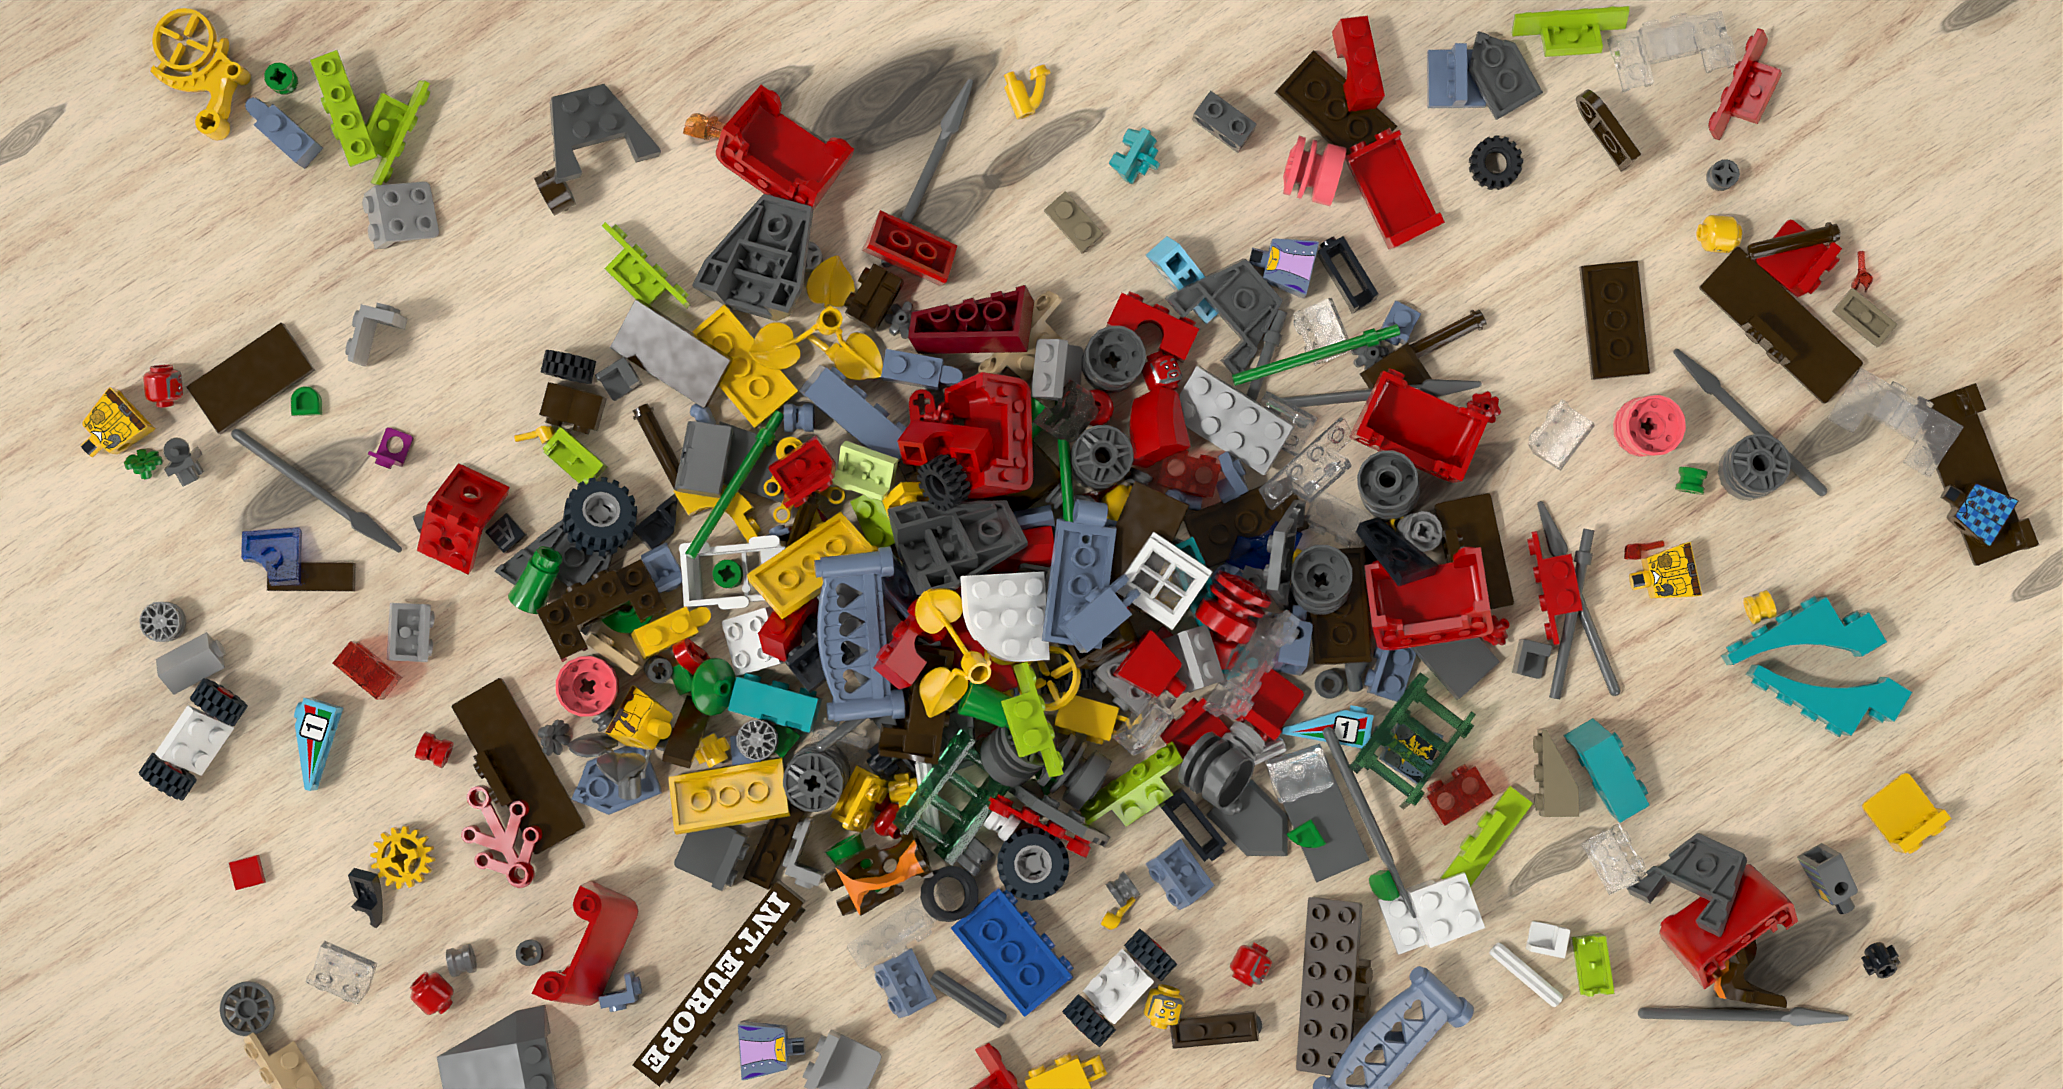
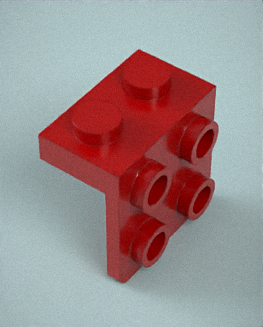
M1790 219L1782 225L1773 238L1806 230ZM1835 242L1826 246L1822 243L1756 258L1755 262L1798 298L1807 292L1812 294L1822 283L1819 277L1825 270L1830 272L1840 260L1837 255L1842 248Z
M816 435L769 465L768 469L785 492L783 505L786 508L792 505L796 508L809 499L808 495L815 490L821 492L833 484L832 479L835 477L836 462Z
M1258 662L1226 707L1231 710L1228 714L1229 716L1242 723L1247 721L1255 727L1253 730L1265 742L1268 738L1275 741L1282 732L1280 729L1303 699L1304 693L1268 665Z
M1195 697L1190 699L1181 707L1184 712L1176 719L1173 717L1170 723H1167L1166 728H1163V731L1159 733V737L1166 745L1171 742L1175 744L1183 760L1194 743L1204 734L1213 732L1222 738L1225 733L1231 732L1203 697L1198 700Z

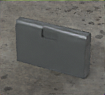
M688 421L674 488L675 491L714 498L721 497L734 432L732 427Z

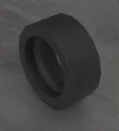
M946 866L934 870V876L925 878L921 886L920 899L923 908L932 918L942 922H953L966 918L974 910L978 902V887L975 879L968 871L957 866ZM945 877L957 879L962 884L965 892L963 904L954 911L943 910L935 901V885Z

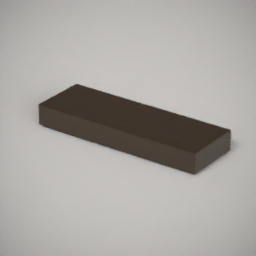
M267 562V591L355 592L356 563Z
M686 696L662 757L663 762L689 769L711 715L703 714L696 708L692 696Z
M789 804L790 816L769 819L743 879L767 890L770 889L792 842L796 826L802 820L805 813L804 810L792 804Z
M1256 1010L1180 1018L1178 1024L1170 1025L1173 1049L1260 1040Z

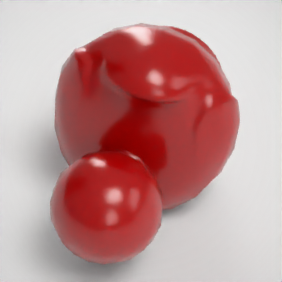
M889 793L882 803L876 802L875 810L880 812L872 823L876 834L882 837L890 836L894 840L899 839L902 828L910 824L905 819L904 808H899L897 803H891Z

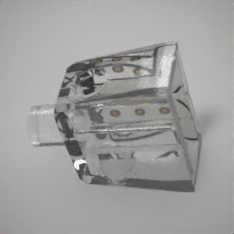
M1163 690L1157 698L1153 696L1147 699L1137 712H1133L1112 737L1133 756L1150 749L1174 718V713L1169 709L1176 702V698L1168 691Z

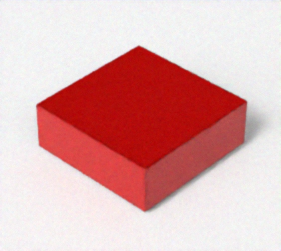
M259 855L229 862L235 891L266 883Z

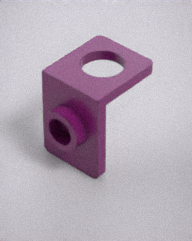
M387 427L377 453L369 451L367 455L375 457V464L391 469L393 465L403 467L413 441V436ZM392 437H399L403 441V448L398 453H391L388 450L387 443Z

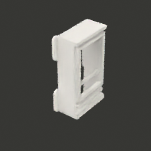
M771 535L752 537L748 544L710 547V544L705 542L695 560L685 555L691 543L681 544L679 551L684 607L718 605L721 609L746 608L749 602L766 601L760 594H749L751 586L747 578L746 552L760 551L761 564L784 550L787 541H780L778 536ZM741 553L744 581L742 590L745 596L703 599L700 557Z

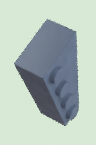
M819 365L798 391L812 400L820 410L833 418L866 448L899 460L901 453L897 440L906 427L899 421L896 425L889 421L887 417L890 414L878 403L874 407L865 400L868 395L858 386L854 385L850 388L844 383L843 380L846 376L834 366L829 370L827 367Z

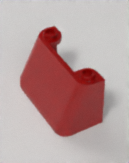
M760 85L722 128L716 148V157L723 166L763 194L808 205L815 210L852 157L854 148L842 138H830L825 144L780 113L782 103L776 92Z
M1388 369V372L1382 371L1349 438L1378 452L1393 450L1402 453L1413 462L1415 468L1447 482H1462L1490 417L1483 415L1484 410L1475 405L1468 404L1466 408L1457 407L1407 385L1408 382L1403 380L1405 375L1396 370Z
M981 372L946 388V409L953 411L952 415L955 418L964 419V426L990 429L995 453L982 472L965 471L968 476L965 480L970 482L968 489L971 490L968 499L965 501L1019 493L1030 488L1033 482L1031 391L1028 384L1020 378Z
M1463 547L1453 555L1452 563L1439 564L1436 575L1399 587L1379 561L1364 565L1372 628L1379 649L1397 650L1483 637L1493 632L1494 628L1481 547Z
M1746 864L1721 937L1700 928L1696 923V919L1710 902V900L1701 896L1676 915L1667 916L1660 924L1659 934L1665 944L1705 990L1716 982L1713 973L1717 967L1721 971L1726 968L1724 963L1726 960L1770 929L1774 933L1778 930V924H1782L1787 930L1798 922L1794 904L1754 866Z
M593 881L580 885L573 900L574 912L581 919L588 921L589 924L570 966L568 965L561 973L548 971L542 974L531 994L544 1000L582 1006L595 1004L599 1001V997L603 995L639 911L636 902L631 898Z

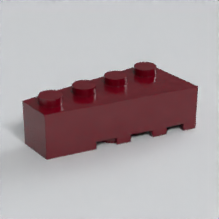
M1026 285L1016 287L1015 291L1007 293L998 291L990 293V297L975 300L973 297L953 306L944 304L915 311L911 315L908 339L918 354L1028 352L1035 301Z

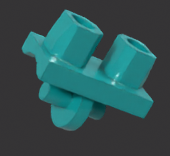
M1143 127L1141 131L1127 129L1122 142L1131 149L1127 156L1119 152L1114 153L1109 161V165L1119 173L1125 182L1133 184L1139 173L1145 176L1149 168L1158 170L1160 163L1155 160L1158 150L1154 148L1157 140L1151 135V132Z

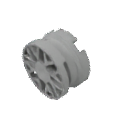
M1421 511L1406 515L1399 521L1396 527V532L1422 552L1434 549L1439 545L1442 538L1440 521L1430 512Z
M153 602L142 611L139 619L140 628L143 634L150 640L156 642L173 641L184 632L186 616L183 610L176 604Z
M751 720L745 723L739 729L736 737L740 753L752 760H762L771 756L779 743L775 727L764 720Z
M1235 721L1230 727L1231 732L1225 733L1221 740L1224 739L1230 743L1231 749H1239L1254 759V761L1256 760V754H1261L1266 748L1265 742L1259 734L1239 721Z

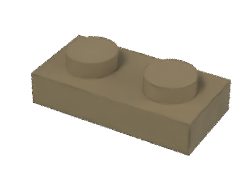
M1066 191L1044 209L1047 216L1081 254L1103 235V232Z
M1854 288L1846 293L1832 311L1876 348L1884 342L1897 326L1896 322Z

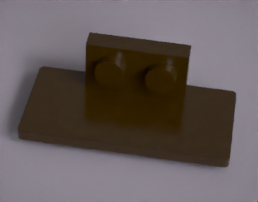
M1485 493L1435 504V514L1442 527L1441 541L1446 563H1452L1453 555L1463 547H1481L1491 610L1513 605L1514 599L1491 494Z

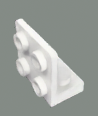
M772 607L762 608L722 621L736 676L785 663L763 653L758 632L774 611Z

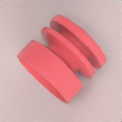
M1299 136L1296 144L1290 150L1283 175V194L1290 196L1294 184H1298L1297 198L1301 199L1307 187L1313 188L1312 202L1331 206L1341 175L1346 148L1328 143L1323 154L1320 155L1317 154V140L1313 139L1309 151H1305L1306 137Z
M1661 395L1631 399L1624 403L1616 412L1613 422L1614 437L1619 446L1627 453L1638 457L1665 455L1674 450L1682 441L1686 429L1685 416L1680 407L1670 398ZM1641 423L1650 425V429L1645 431V429L1641 428Z
M580 656L568 661L560 669L556 679V695L560 704L568 712L580 717L601 714L615 703L619 694V678L615 669L607 661L593 656ZM585 679L595 681L596 685L593 686L595 692L593 694L589 691H582L581 688L585 686L583 682Z

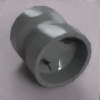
M972 836L967 842L968 849L959 851L954 858L966 870L976 876L981 871L982 861H989L994 856V853L975 836Z

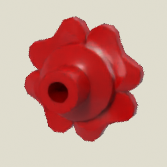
M1489 391L1483 394H1473V401H1468L1467 405L1472 404L1483 409V415L1490 417L1488 423H1495V416L1501 414L1498 406L1499 398L1496 396L1492 397Z
M942 402L934 413L924 414V421L953 425V411L947 410L946 404Z
M1493 615V632L1482 638L1493 646L1497 644L1503 646L1508 638L1505 630L1510 627L1507 619L1502 618L1498 620Z

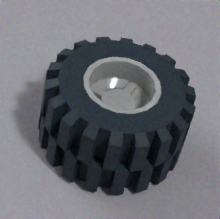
M595 477L589 478L588 484H585L584 481L580 482L577 490L573 488L570 491L569 498L565 502L563 514L564 533H568L567 539L570 543L576 542V549L581 551L585 548L587 549L586 554L591 556L593 552H598V556H605L606 551H609L612 555L617 553L618 547L623 549L627 545V540H631L636 525L638 511L637 506H634V496H628L629 489L626 486L620 488L619 481L607 482V477H601V481H596Z
M1026 828L1015 832L1007 841L1005 840L997 857L999 878L1005 888L1016 897L1030 901L1042 900L1055 894L1065 883L1069 872V856L1065 845L1058 837L1042 828Z

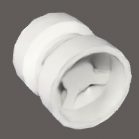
M992 811L982 825L988 830H995L998 832L999 838L1007 841L1022 819L1014 814H1011L1008 819Z

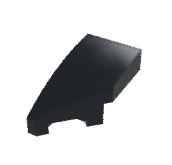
M675 493L634 528V533L649 550L660 546L674 534L678 500Z
M354 868L348 874L354 896L357 898L351 907L356 912H365L369 916V924L374 928H378L382 923L383 914L382 890L379 876L376 873Z

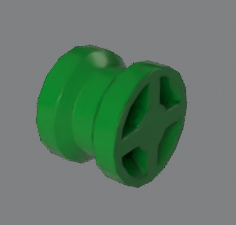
M273 63L268 66L264 73V80L267 86L278 94L288 95L297 88L298 76L296 72L284 63Z
M1679 467L1680 481L1676 484L1675 490L1704 495L1703 480L1707 478L1708 471L1691 467Z
M722 560L714 566L712 576L718 586L732 589L741 583L743 570L738 563L732 560Z

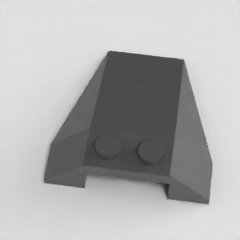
M763 194L704 260L692 286L731 309L776 322L790 316L803 288L814 209L808 205Z
M1007 500L963 501L945 512L941 509L937 510L935 503L931 505L928 501L912 502L888 509L897 553L917 595H921L928 589L935 588L956 590L961 587L960 576L980 575L1028 546V541Z
M541 1005L517 1010L437 1056L443 1089H557L547 1039L551 1032L546 1006Z

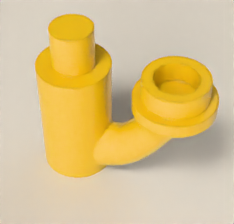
M1045 64L1029 71L1031 74L1030 80L1036 81L1031 97H1029L1023 81L1017 80L1014 71L1004 75L1007 83L1004 89L1017 120L1034 114L1035 110L1039 107L1044 96L1046 76L1051 73Z

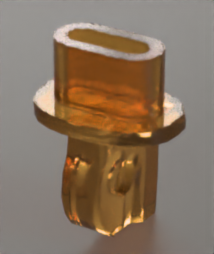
M694 113L686 120L683 134L704 140H710L712 137L719 139L722 128L727 123L718 121L717 116L708 118L703 114Z

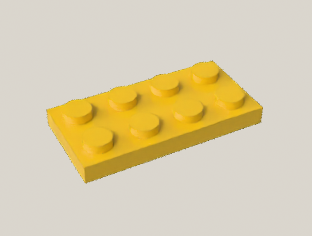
M725 304L692 331L733 358L719 387L755 429L799 393L781 370L764 367L750 357L749 350L754 342V338Z
M839 512L747 574V578L780 618L783 619L821 593L823 579L822 577L816 578L814 560H820V557L874 552L875 549L842 512Z
M782 758L668 777L675 834L790 816L789 802L783 788L785 770Z

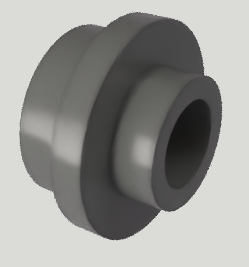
M1322 671L1315 679V689L1323 698H1335L1343 690V679L1336 671ZM1326 679H1331L1334 682V687L1331 690H1327L1324 687Z

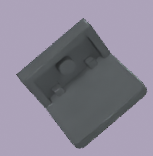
M728 826L687 833L674 861V865L680 870L712 883L711 887L723 891L727 886L732 887L738 871L734 869L738 860L743 861L750 844H747L746 841L749 836Z

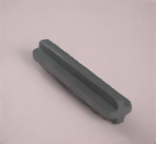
M939 970L931 977L930 984L984 1020L997 1028L1004 1024L1007 1018L1004 1012Z

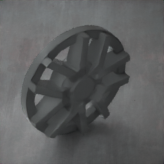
M250 981L241 982L230 987L223 995L220 1003L222 1022L231 1032L240 1036H248L253 1032L256 1035L265 1030L271 1023L276 1010L272 994L261 984ZM247 986L253 987L251 997H247ZM241 987V997L232 992ZM259 989L265 996L256 999L257 992ZM228 997L237 1001L235 1006L226 1004ZM268 1000L269 1007L260 1008L259 1002ZM226 1009L235 1011L229 1019L226 1016ZM269 1011L268 1018L265 1020L260 1013ZM236 1017L241 1019L237 1028L231 1024ZM255 1017L262 1025L258 1029L252 1020ZM246 1022L249 1025L251 1031L241 1030Z

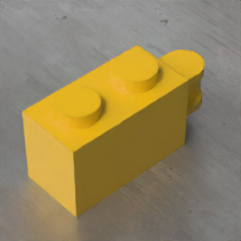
M687 606L634 630L631 636L642 659L645 660L671 648L673 644L685 638L695 637L699 633L697 628L704 626L710 620L711 612L706 607H698L689 612Z
M1075 695L1068 704L1058 709L1054 725L1059 727V733L1070 735V733L1075 735L1076 732L1087 735V741L1102 745L1104 740L1110 741L1112 734L1131 740L1136 720L1117 715L1118 707ZM1116 719L1124 721L1121 732L1113 730Z
M1070 1053L1056 1058L1054 1060L1056 1064L1045 1068L1044 1065H1039L1028 1071L1029 1076L1025 1077V1084L1028 1089H1092L1090 1082L1107 1075V1071L1100 1055L1080 1061L1078 1054L1071 1056ZM1091 1065L1094 1073L1087 1076L1084 1067Z

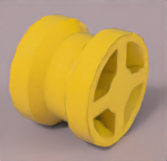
M1767 590L1761 591L1756 597L1747 596L1743 598L1746 614L1752 624L1760 623L1761 619L1765 617L1771 619L1777 616L1775 603Z

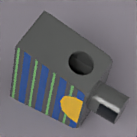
M1821 843L1797 856L1821 899L1832 906L1835 905L1839 914L1849 913L1855 908L1850 897L1857 894L1858 889L1841 853Z

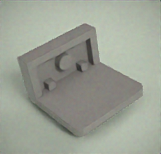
M413 182L376 185L364 194L362 201L363 209L368 214L370 223L368 226V236L373 241L375 250L386 249L394 242L431 239L438 236L439 229L429 183Z
M376 303L375 308L361 304L360 310H356L353 316L352 326L355 327L353 338H349L346 345L345 353L348 355V361L360 366H366L377 323L405 329L408 318L399 315L400 310L395 309L393 306Z
M1037 339L1031 397L1077 403L1082 372V347L1069 345L1067 340Z
M1203 625L1186 630L1162 640L1183 664L1175 674L1187 684L1183 693L1225 681L1208 626Z
M1133 647L1130 649L1126 648L1125 652L1091 670V676L1094 677L1092 683L1103 693L1106 690L1115 697L1113 703L1123 712L1127 710L1137 712L1151 697V695L1113 675L1114 671Z
M810 817L806 818L804 822H798L793 834V839L797 840L794 849H788L782 865L787 867L785 875L796 878L795 884L811 889L814 885L819 886L825 875L824 871L799 863L814 819Z
M830 1030L827 1037L821 1036L815 1048V1051L819 1053L816 1062H809L803 1074V1078L807 1079L804 1087L807 1089H867L881 1060V1053L834 1030Z

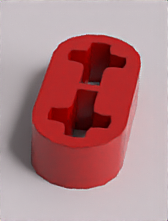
M919 389L911 394L909 398L910 422L912 420L921 421V419H924V415H920L919 406L914 405V401L919 399V395H924L926 400H930V404L925 405V413H934L936 410L934 397L929 391Z
M688 638L672 646L678 663L693 675L704 661L710 659L705 650Z

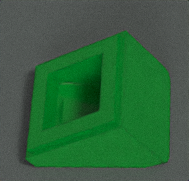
M680 664L673 667L671 678L678 694L684 695L691 692L694 675Z

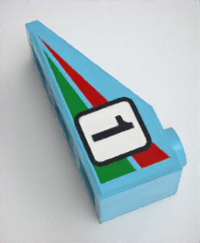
M1168 236L1146 254L1150 262L1175 291L1205 277L1181 245ZM1205 299L1193 309L1206 324L1218 314Z
M303 698V701L297 704L294 712V718L297 719L295 730L304 789L308 791L318 790L343 711V707L314 698Z
M1350 705L1349 711L1340 710L1282 727L1280 734L1326 742L1323 730L1326 727H1331L1340 745L1368 749L1374 715L1367 714V708Z

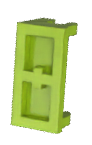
M562 427L557 430L543 447V453L578 483L584 481L585 484H588L589 478L593 477L597 480L608 467Z
M1597 933L1571 937L1580 995L1593 997L1594 994H1615L1606 936Z

